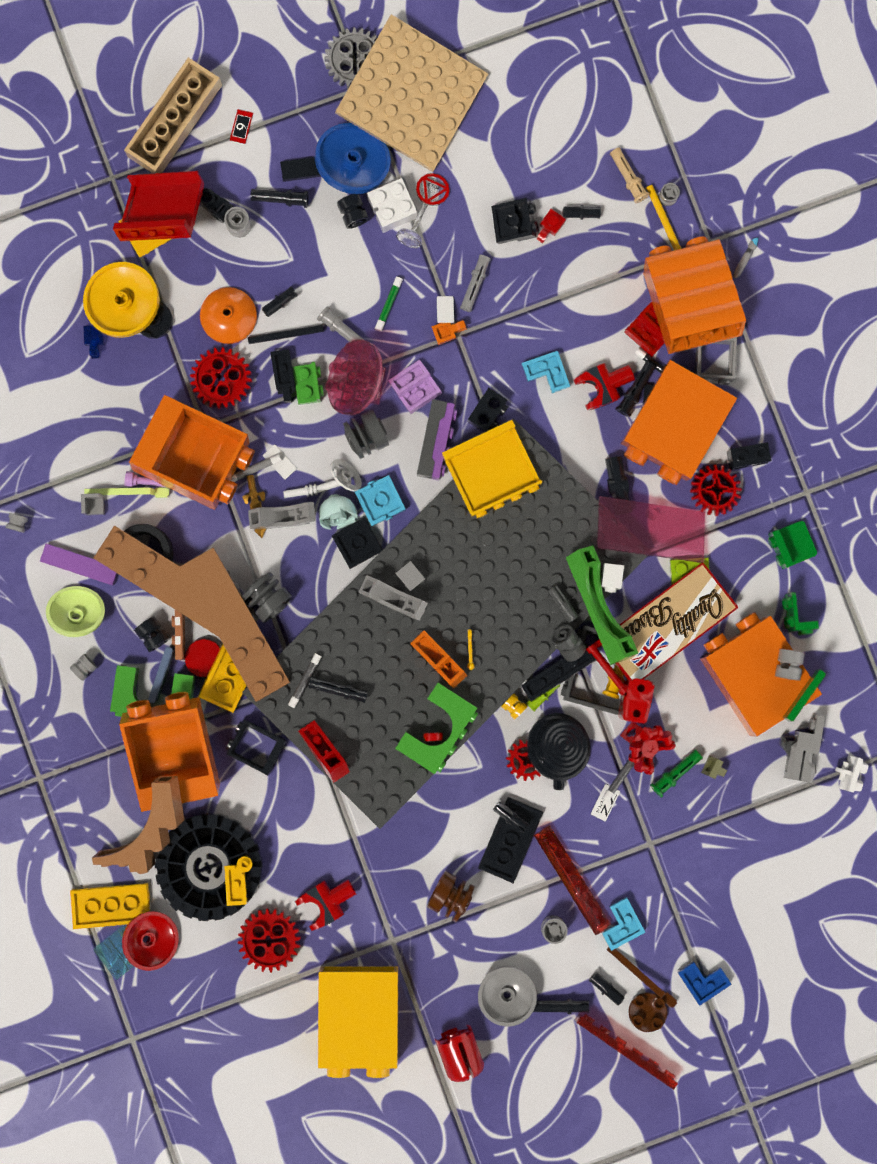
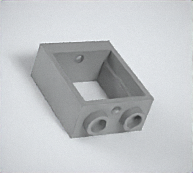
M737 337L711 343L729 345L728 375L702 374V346L696 347L694 374L710 383L711 381H718L720 385H729L730 382L734 381Z

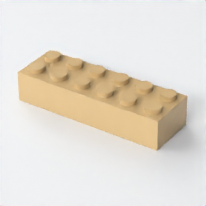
M188 57L124 149L127 157L153 174L162 173L222 87L220 78Z

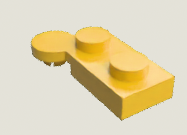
M243 856L239 858L237 865L224 866L227 906L247 904L245 872H248L253 864L249 857Z

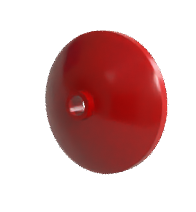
M147 911L137 915L128 923L123 933L122 949L126 959L134 967L141 970L152 971L162 968L176 953L179 942L177 927L171 918L157 911ZM145 936L148 937L146 942L143 941Z

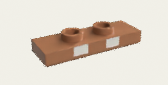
M175 610V616H172V627H175V635H172V647H175V660H185V616Z

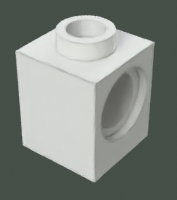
M603 564L601 587L605 588V592L616 593V590L622 588L624 565Z

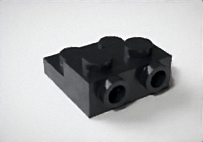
M526 197L491 206L496 243L502 244L515 240L524 241L537 237L536 232H539V225L537 221H534L533 215L536 213V205Z

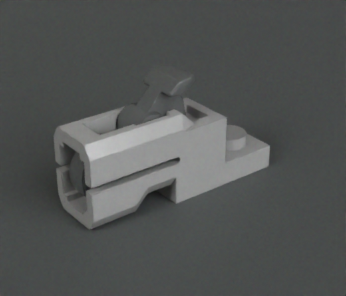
M813 715V718L809 721L811 733L795 731L794 741H787L785 737L780 738L779 745L783 748L787 757L784 778L813 783L815 766L812 764L813 754L819 755L825 716Z

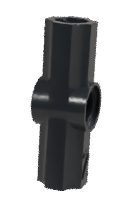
M622 457L605 459L608 474L607 485L609 494L612 496L615 516L631 513L628 494L629 483L624 473Z

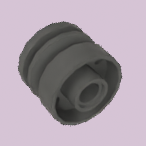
M372 409L361 414L363 423L360 425L355 418L351 419L354 425L353 428H350L347 421L343 423L347 441L359 459L364 458L361 450L365 448L368 455H371L369 446L371 444L378 451L389 446L384 425L380 418L376 417Z
M271 572L253 582L242 596L245 603L252 599L248 604L249 608H253L258 604L259 608L255 615L263 623L280 614L293 597L285 587L277 591L275 590L279 583L277 579L269 584L274 577Z

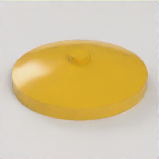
M115 262L100 268L88 281L83 295V307L90 323L101 333L116 338L134 336L146 329L155 318L160 301L159 290L152 276L142 267L130 262Z

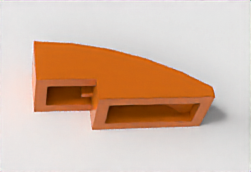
M425 630L410 643L453 689L468 676Z

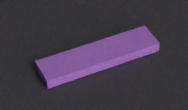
M47 543L40 558V562L112 586L117 576L116 572L95 559Z

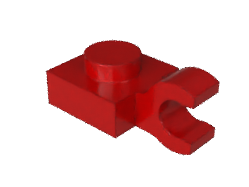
M550 209L539 225L543 229L538 234L537 240L543 244L550 233L555 236L566 222V219Z

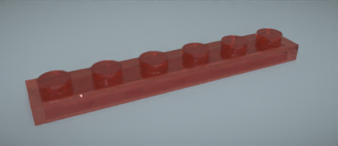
M548 825L537 832L534 837L594 934H600L611 923L551 826Z
M579 1013L575 1018L577 1024L673 1090L676 1088L678 1082L674 1079L676 1076L667 1069L665 1071L658 1068L659 1064L651 1058L647 1060L642 1057L643 1053L635 1047L631 1049L626 1046L627 1042L619 1036L615 1038L610 1035L611 1031L601 1024L599 1027L594 1024L595 1020L585 1013L583 1016Z

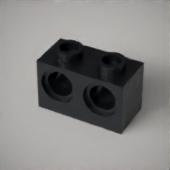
M488 388L467 422L483 433L495 428L498 424L495 420L499 414L503 416L508 409L506 405L508 400ZM497 400L500 406L493 409L489 406V402ZM480 416H487L489 422L481 424L478 419Z
M768 442L733 448L727 451L731 470L764 465L772 461Z

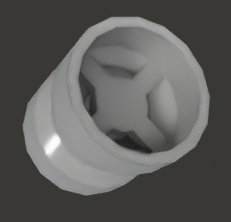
M674 183L665 184L659 194L661 204L664 206L674 205L680 195L679 187Z
M83 654L80 657V663H74L70 666V669L80 680L84 681L87 678L88 671L93 672L97 669V666L88 656Z

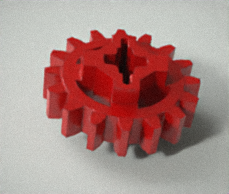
M519 740L518 746L513 743V751L508 749L511 755L505 758L510 761L506 766L512 767L510 774L516 772V778L519 779L520 776H523L524 781L529 776L531 780H534L535 774L540 777L541 774L536 769L530 773H524L527 768L533 767L531 763L523 765L524 761L518 757L519 755L522 757L528 755L527 751L523 753L518 752L520 748L527 747V740L524 744L522 740ZM514 758L518 759V769L514 765Z

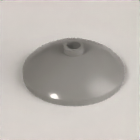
M514 967L494 969L482 980L478 991L479 1006L485 1017L494 1024L505 1027L521 1024L528 1019L534 1011L537 1000L535 985L531 978L522 970ZM505 991H509L511 995L510 997L505 998L503 996V993Z

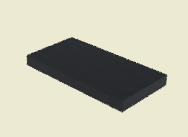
M507 797L504 805L513 812L517 811L516 814L530 823V825L522 834L510 823L507 824L504 818L499 816L478 869L514 884L543 811Z

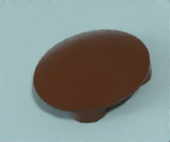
M641 993L629 1005L630 1021L640 1031L653 1032L659 1030L667 1019L666 1004L662 998L654 993Z

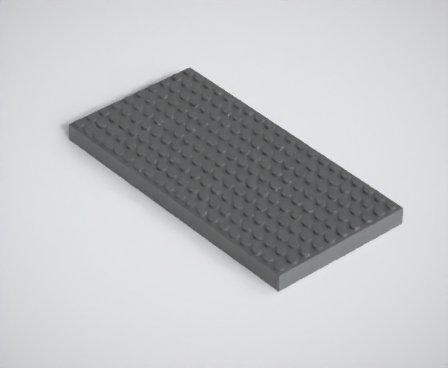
M514 418L512 420L516 426L515 430L539 479L542 480V484L539 486L540 489L531 494L527 491L521 494L522 498L514 502L510 499L504 502L505 506L497 510L491 508L487 510L488 514L477 519L476 516L471 517L454 480H452L276 657L290 683L257 702L254 700L248 687L242 692L329 778L298 732L315 720L344 758L350 771L334 784L379 829L434 775L395 749L405 732L427 745H439L445 742L452 732V720L449 714L427 699L437 683H440L477 707L475 712L478 715L473 723L468 722L466 725L467 732L462 740L458 738L454 745L457 748L453 752L454 754L556 650V647L551 642L553 632L564 625H570L575 631L589 616L566 557L579 549L593 545L601 563L600 580L603 564L608 563L624 565L623 582L651 553ZM410 561L425 578V581L421 582L412 591H409L395 574ZM366 575L427 602L428 604L420 621L403 615L358 593ZM554 586L560 588L567 600L570 599L569 603L579 615L570 623L562 611L557 609V604L548 593ZM602 588L604 599H606L611 593L605 592V588ZM468 629L472 630V656L475 665L473 670L467 668L469 663ZM424 630L468 675L454 689L410 644ZM315 653L322 657L312 674L313 677L346 686L350 684L354 688L368 691L366 702L363 703L349 698L345 700L342 696L309 689L308 682L296 707L293 708L288 705ZM424 733H443V740L424 741ZM447 755L444 759V762H446L451 756Z

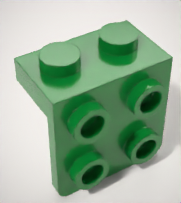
M799 521L768 534V542L771 548H774L776 561L782 569L817 555V550L804 521Z
M796 592L785 594V598H782V607L784 610L786 609V617H784L785 629H788V633L797 632L798 636L813 634V630L819 629L818 621L799 622Z

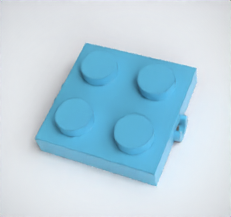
M389 475L376 482L373 480L368 483V486L355 491L371 527L384 520L388 521L393 516L406 510Z

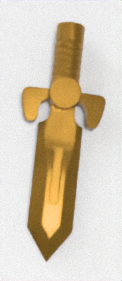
M248 475L246 477L249 494L244 495L243 500L245 504H248V499L251 497V503L249 504L251 510L262 507L258 496L261 497L262 501H265V492L258 493L254 475ZM254 529V531L262 538L266 529Z

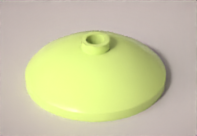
M71 586L59 590L50 598L46 606V618L51 628L67 637H81L92 633L101 625L105 616V607L101 597L95 591L82 586Z

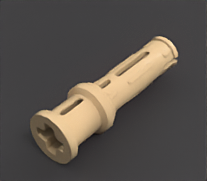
M618 147L611 151L610 156L627 183V190H630L635 198V204L650 196L649 192L645 191L641 184V178L636 177L621 148Z

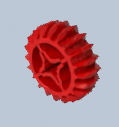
M716 464L713 465L712 470L710 466H706V472L701 469L699 470L700 476L694 475V479L698 482L692 481L690 484L696 487L690 489V493L696 494L691 497V500H698L695 503V507L701 504V512L707 508V515H711L712 510H714L715 516L719 515V510L722 515H725L726 509L728 511L733 510L731 505H738V502L734 499L741 498V495L736 494V492L742 491V488L736 487V485L741 483L740 480L734 481L737 474L730 476V468L724 472V465L719 470ZM712 476L711 485L701 488L704 479ZM718 476L724 478L730 487L722 485ZM716 486V489H720L722 491L718 492L716 495L715 491H712L710 489H713ZM730 493L728 501L723 505H719L721 495ZM702 494L709 495L711 497L713 505L708 503L703 498Z

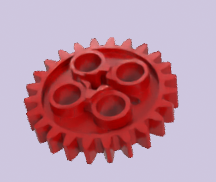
M222 347L221 352L214 348V353L212 354L207 350L208 356L205 357L201 354L202 361L195 360L198 367L191 368L195 374H190V377L195 379V381L190 382L191 386H196L192 391L199 393L197 395L198 400L204 397L202 402L204 405L210 402V408L217 404L218 410L221 409L222 405L228 409L229 403L235 407L236 400L242 402L241 395L247 397L244 391L251 390L247 383H251L252 379L247 378V376L252 375V372L246 371L250 366L249 364H243L245 362L244 357L238 359L240 355L238 352L232 355V349H229L226 353L224 347ZM221 361L223 362V367L219 370L214 369V364ZM231 364V368L226 371L228 365ZM238 372L239 377L236 380H231L230 374ZM224 375V381L217 379L218 376L222 377ZM206 377L213 378L210 385L203 384ZM223 387L228 388V393L225 396L219 395V390Z
M269 908L266 909L265 914H263L261 909L258 910V916L252 913V920L245 919L247 926L241 925L240 927L244 932L238 933V936L243 938L237 942V944L243 945L239 952L245 951L246 954L242 958L250 959L248 965L254 962L255 970L258 966H262V972H264L266 967L269 968L270 973H272L273 967L280 971L281 964L284 967L288 966L286 960L293 962L294 959L291 954L297 955L298 952L294 948H300L301 946L299 943H296V941L301 939V936H296L300 929L293 928L296 921L290 923L291 916L289 915L284 918V911L279 915L277 914V908L274 909L273 913H270ZM281 925L284 932L280 935L276 934L273 927ZM261 926L264 929V934L261 936L256 935L254 928ZM268 935L271 939H277L281 937L287 938L286 941L275 940L271 943V945H269L268 941L258 943L252 942L253 939L265 940L268 937ZM276 945H282L285 948V952L283 954L276 953L274 949ZM257 946L264 947L265 954L258 955L255 948Z

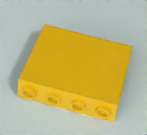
M513 420L442 452V457L471 517L476 516L477 519L488 514L487 510L491 508L497 510L505 506L504 502L510 499L514 502L522 498L521 494L527 491L531 494L540 489L539 486L542 484V480L539 479L515 430L516 426Z

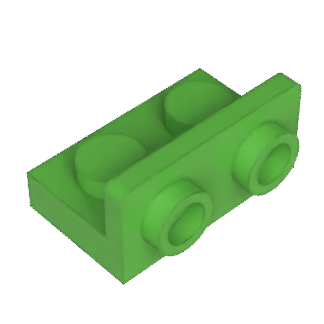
M315 362L307 365L293 366L298 405L321 402L324 392L323 386L318 383V378H321L320 366L316 367Z

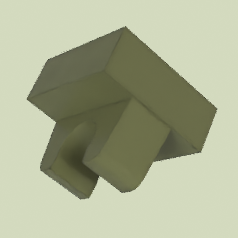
M709 755L701 773L716 779L717 775L724 777L727 770L722 768L723 761Z

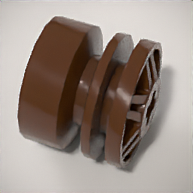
M444 871L429 899L427 908L438 913L443 906L446 907V918L454 911L452 921L456 923L466 912L472 900L475 886L470 884L466 891H464L466 881L463 880L457 887L455 886L457 877Z

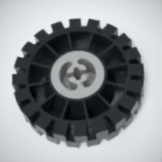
M206 813L184 820L178 828L170 830V843L162 851H159L158 857L155 860V868H157L155 877L157 885L160 884L162 889L160 892L164 899H168L170 906L175 911L179 910L183 913V916L190 919L197 918L198 921L221 920L238 912L245 905L227 906L224 866L237 865L238 859L243 856L249 857L252 860V868L245 872L248 903L260 884L263 858L260 855L261 849L258 842L254 840V835L248 828L246 829L242 826L241 822L223 814ZM210 853L216 855L221 860L222 873L219 877L216 876L219 865L214 866L211 872L209 869L201 872L203 876L209 877V881L199 877L195 865L199 857L202 859L199 869L207 865L206 862L209 865L217 862L216 859L208 856Z

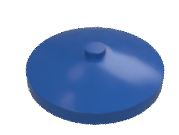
M352 123L338 124L329 128L322 134L316 146L315 164L319 174L330 186L341 192L349 194L370 192L383 183L390 168L391 159L387 145Z

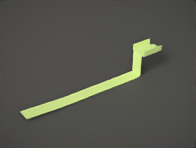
M167 487L155 489H84V494H151L156 498H168L169 489Z

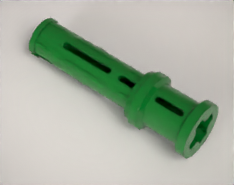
M694 749L691 754L669 773L664 772L656 783H651L650 787L662 798L663 794L669 788L675 787L676 781L702 760L703 757Z

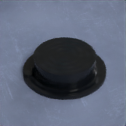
M552 713L540 718L532 726L527 738V753L533 767L544 777L556 781L568 780L581 773L588 763L591 750L589 736L583 725L574 717L563 713Z

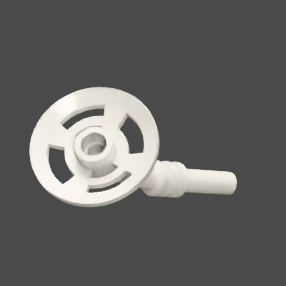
M335 459L330 464V471L335 480L320 485H309V487L305 485V488L285 490L283 493L284 498L303 495L309 497V494L311 496L313 494L318 495L320 492L339 486L350 491H357L361 488L362 482L358 472L349 463ZM351 477H353L355 485L351 484Z

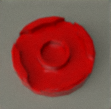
M206 639L197 640L192 643L185 654V663L189 671L196 676L207 677L220 650L219 645L212 640Z

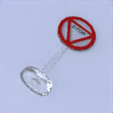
M432 173L422 176L417 182L416 194L420 201L423 202V206L411 230L403 228L397 232L396 238L402 244L411 248H419L421 246L422 239L415 231L427 206L440 205L448 198L450 190L445 178Z

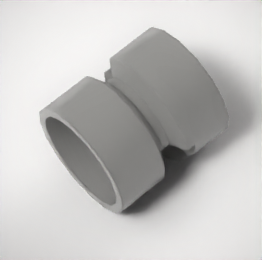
M232 207L226 212L224 220L229 233L238 238L248 235L252 225L246 210L241 207Z
M779 649L778 661L780 664L776 666L775 676L800 681L802 674L800 665H803L805 653Z
M554 915L546 917L541 923V932L545 940L551 944H558L565 940L568 929L564 921Z

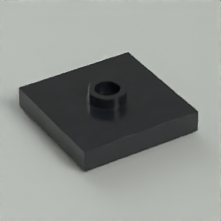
M365 517L332 535L349 569L376 556L383 550Z

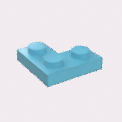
M558 351L522 363L528 382L546 376L551 393L570 388Z
M627 897L609 906L618 924L601 933L611 951L646 933Z

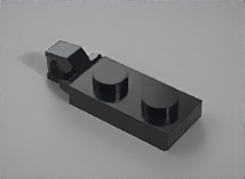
M290 350L270 352L278 395L283 394L285 404L292 403L291 392H295V381Z

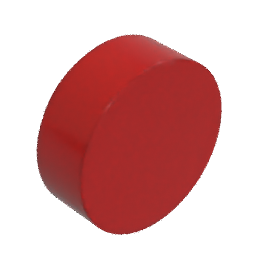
M424 733L423 738L424 741L443 740V733Z

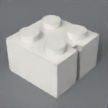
M402 178L367 193L368 201L374 214H376V219L383 233L417 219V210Z

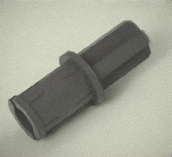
M554 586L548 591L557 604V609L562 611L569 623L579 617L569 603L570 599L567 600L558 586Z

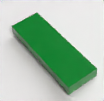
M821 669L814 672L783 716L788 722L795 720L826 676L825 672Z

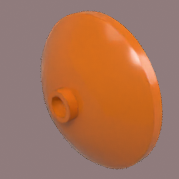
M225 287L213 291L206 297L201 306L200 321L204 331L211 339L223 344H234L246 339L252 333L257 321V311L254 302L245 292L237 288ZM225 310H230L228 316L224 315Z

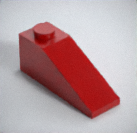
M315 720L298 731L333 783L350 772L344 758Z

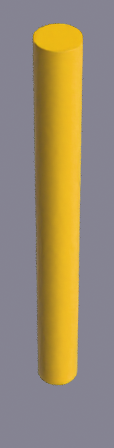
M653 185L646 187L673 249H682Z

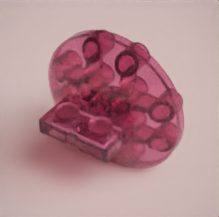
M360 339L348 342L329 365L330 372L325 389L328 391L332 407L338 413L353 416L364 411L370 403L374 405L380 404L386 367H383L381 354L373 343Z

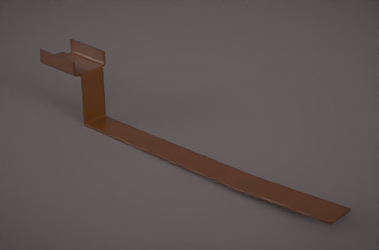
M609 947L606 949L662 998L666 1005L670 1008L675 1007L677 1000L670 993L660 989L618 950L614 949L611 951Z

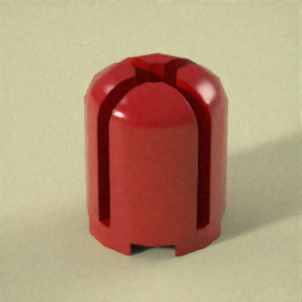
M466 1025L467 1029L457 1030V1027L441 1033L442 1038L439 1040L435 1039L447 1076L454 1082L468 1081L470 1075L472 1078H475L484 1069V1062L470 1025Z

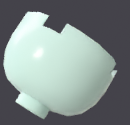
M338 494L329 496L319 508L320 525L325 529L331 530V526H337V529L346 528L356 522L355 518L358 519L357 510L353 502L349 498Z

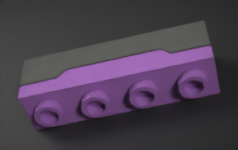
M432 399L417 476L438 481L440 476L444 477L446 465H443L442 452L450 449L447 446L448 439L452 440L454 428H450L452 420L456 421L458 411L454 409L455 404Z

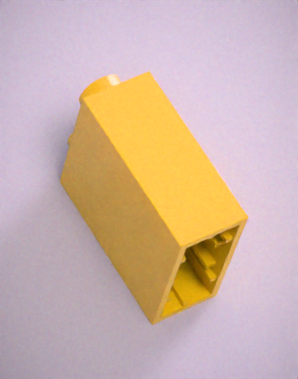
M321 966L318 987V1068H327V1076L332 1078L349 1077L351 1069H366V1076L371 1078L389 1077L390 1069H397L398 966Z

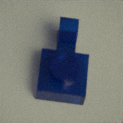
M93 325L83 326L84 345L90 346L89 355L92 359H99V345H105L104 334Z

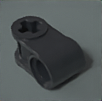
M203 189L200 205L214 218L224 223L226 212L234 206L211 189ZM206 195L212 197V200L208 203L202 201Z

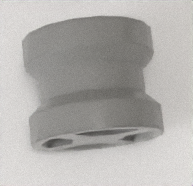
M9 513L8 517L10 520L5 528L24 533V525L28 518Z

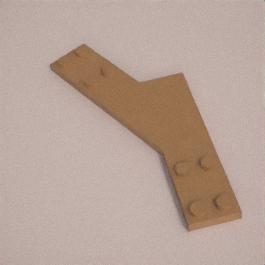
M113 526L94 556L95 560L218 636L256 702L290 683L214 548L178 566L118 527Z

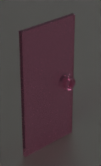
M600 496L597 548L704 563L705 512Z

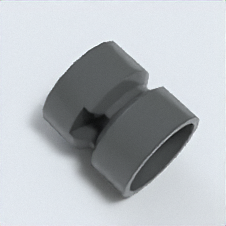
M570 625L561 626L553 632L551 642L565 660L570 662L576 661L585 653V643Z

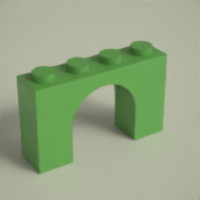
M117 665L110 708L111 712H115V716L122 717V714L127 712L126 706L128 704L139 701L136 694L139 668ZM174 673L171 694L188 692L189 699H192L196 676Z
M437 683L427 699L444 709L451 717L452 732L449 738L439 745H427L405 732L395 748L433 774L437 771H442L446 765L444 759L447 755L451 756L457 748L454 745L458 738L462 740L467 732L466 725L468 722L473 723L478 715L475 712L477 707L440 683Z

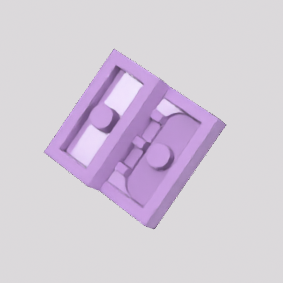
M420 360L388 380L410 414L442 394L440 388Z

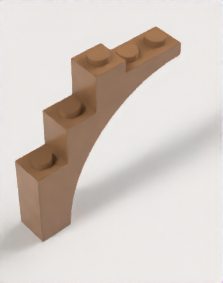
M159 776L151 783V811L140 835L135 840L121 847L100 850L92 857L93 865H101V867L111 865L125 867L129 865L130 872H137L138 874L149 872L155 865L154 852L162 851L170 843L168 830L178 828L184 821L178 776Z

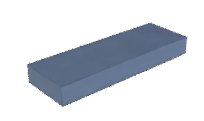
M167 646L165 648L148 698L150 703L157 704L175 654V649Z

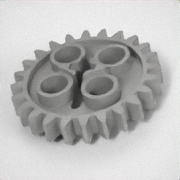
M354 27L352 33L346 29V34L344 35L339 31V38L333 36L334 43L328 42L330 49H325V54L328 56H325L324 59L325 62H328L325 66L326 69H330L328 72L329 76L334 75V82L340 80V86L346 83L347 89L350 87L356 76L353 74V43L357 44L358 73L377 39L376 35L370 38V31L364 34L363 28H361L358 33ZM343 47L350 48V51L344 53L341 51V49ZM367 47L369 48V50L367 52H361L360 48ZM344 65L351 67L348 71H343L341 68Z

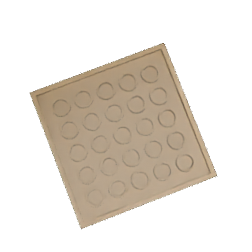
M391 14L336 109L335 114L433 172L488 73Z

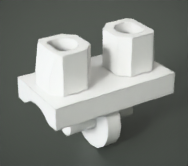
M848 755L846 762H843L842 769L838 767L835 769L836 772H840L838 779L840 780L839 789L853 793L854 791H861L863 782L857 779L859 773L865 774L869 765L863 762L861 758Z

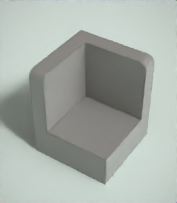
M101 493L81 494V513L86 516L105 515L104 495Z
M411 561L395 573L409 591H412L421 582L425 581L423 575Z

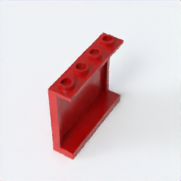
M198 171L127 176L131 183V189L122 222L114 223L113 230L120 241L191 238L204 188V182Z

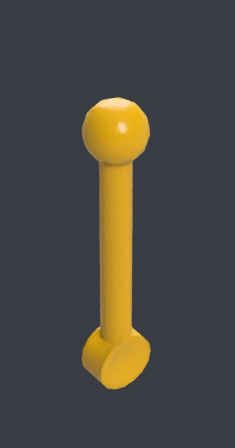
M468 629L469 663L467 668L469 670L475 668L472 656L471 629Z

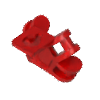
M631 722L620 735L630 743L629 749L631 753L628 760L634 762V768L637 772L641 773L644 771L647 775L653 774V757L659 751H669L676 747L675 742L672 740V733L670 731H663L660 725H655L652 729L650 727L641 728L636 723ZM635 729V736L628 737V733Z

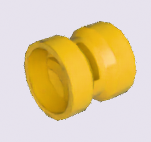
M515 693L501 705L504 710L510 712V716L514 720L528 707L524 702L518 700V696Z

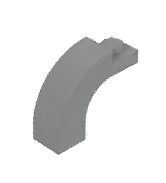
M305 502L285 507H259L248 510L250 529L293 527L310 524V522L315 521L314 502Z
M366 575L358 592L392 610L419 621L428 604Z

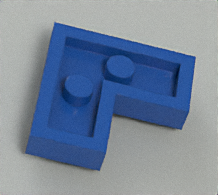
M691 962L677 972L699 1006L732 985L721 967L703 977L696 964Z

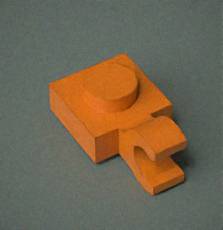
M464 320L452 325L451 323H439L431 326L438 345L456 339L454 333L467 330Z

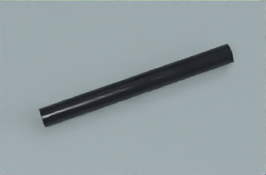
M323 324L248 337V343L255 344L324 332Z

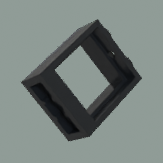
M248 720L240 721L235 729V732H237L235 739H230L226 747L228 750L227 755L267 776L270 775L287 740ZM248 727L277 741L264 766L235 752Z

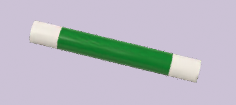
M396 276L375 326L377 331L382 332L403 281L400 277Z

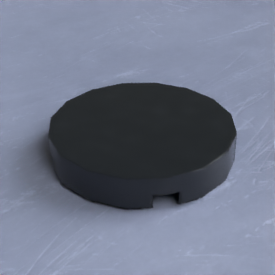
M159 302L155 318L140 333L149 339H158L165 336L173 324L170 309L164 303Z

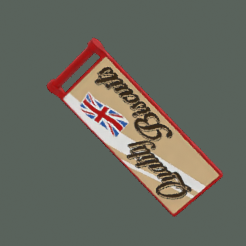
M701 563L619 624L632 636L638 654L625 661L616 663V665L628 681H632L634 678L644 680L737 610L738 606L707 566ZM599 639L586 650L594 656L618 687V692L623 696L627 693L628 684L625 685L597 649L602 646Z

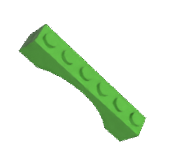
M594 546L579 549L567 556L566 560L610 665L625 661L638 654L632 636L617 623L606 604L600 580L601 563Z

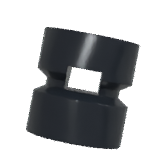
M359 194L348 195L337 202L340 213L344 214L342 218L347 229L361 226L369 220L366 210L361 208L363 203Z
M155 616L144 621L134 629L139 639H144L143 644L149 653L170 639L165 630H160L161 625ZM155 633L156 636L151 639L149 636Z

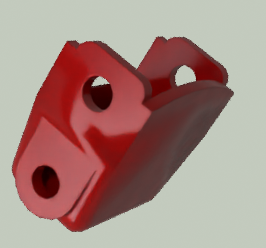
M634 678L632 681L627 679L624 684H628L627 693L620 696L618 717L621 720L645 724L648 720L652 703L654 682Z

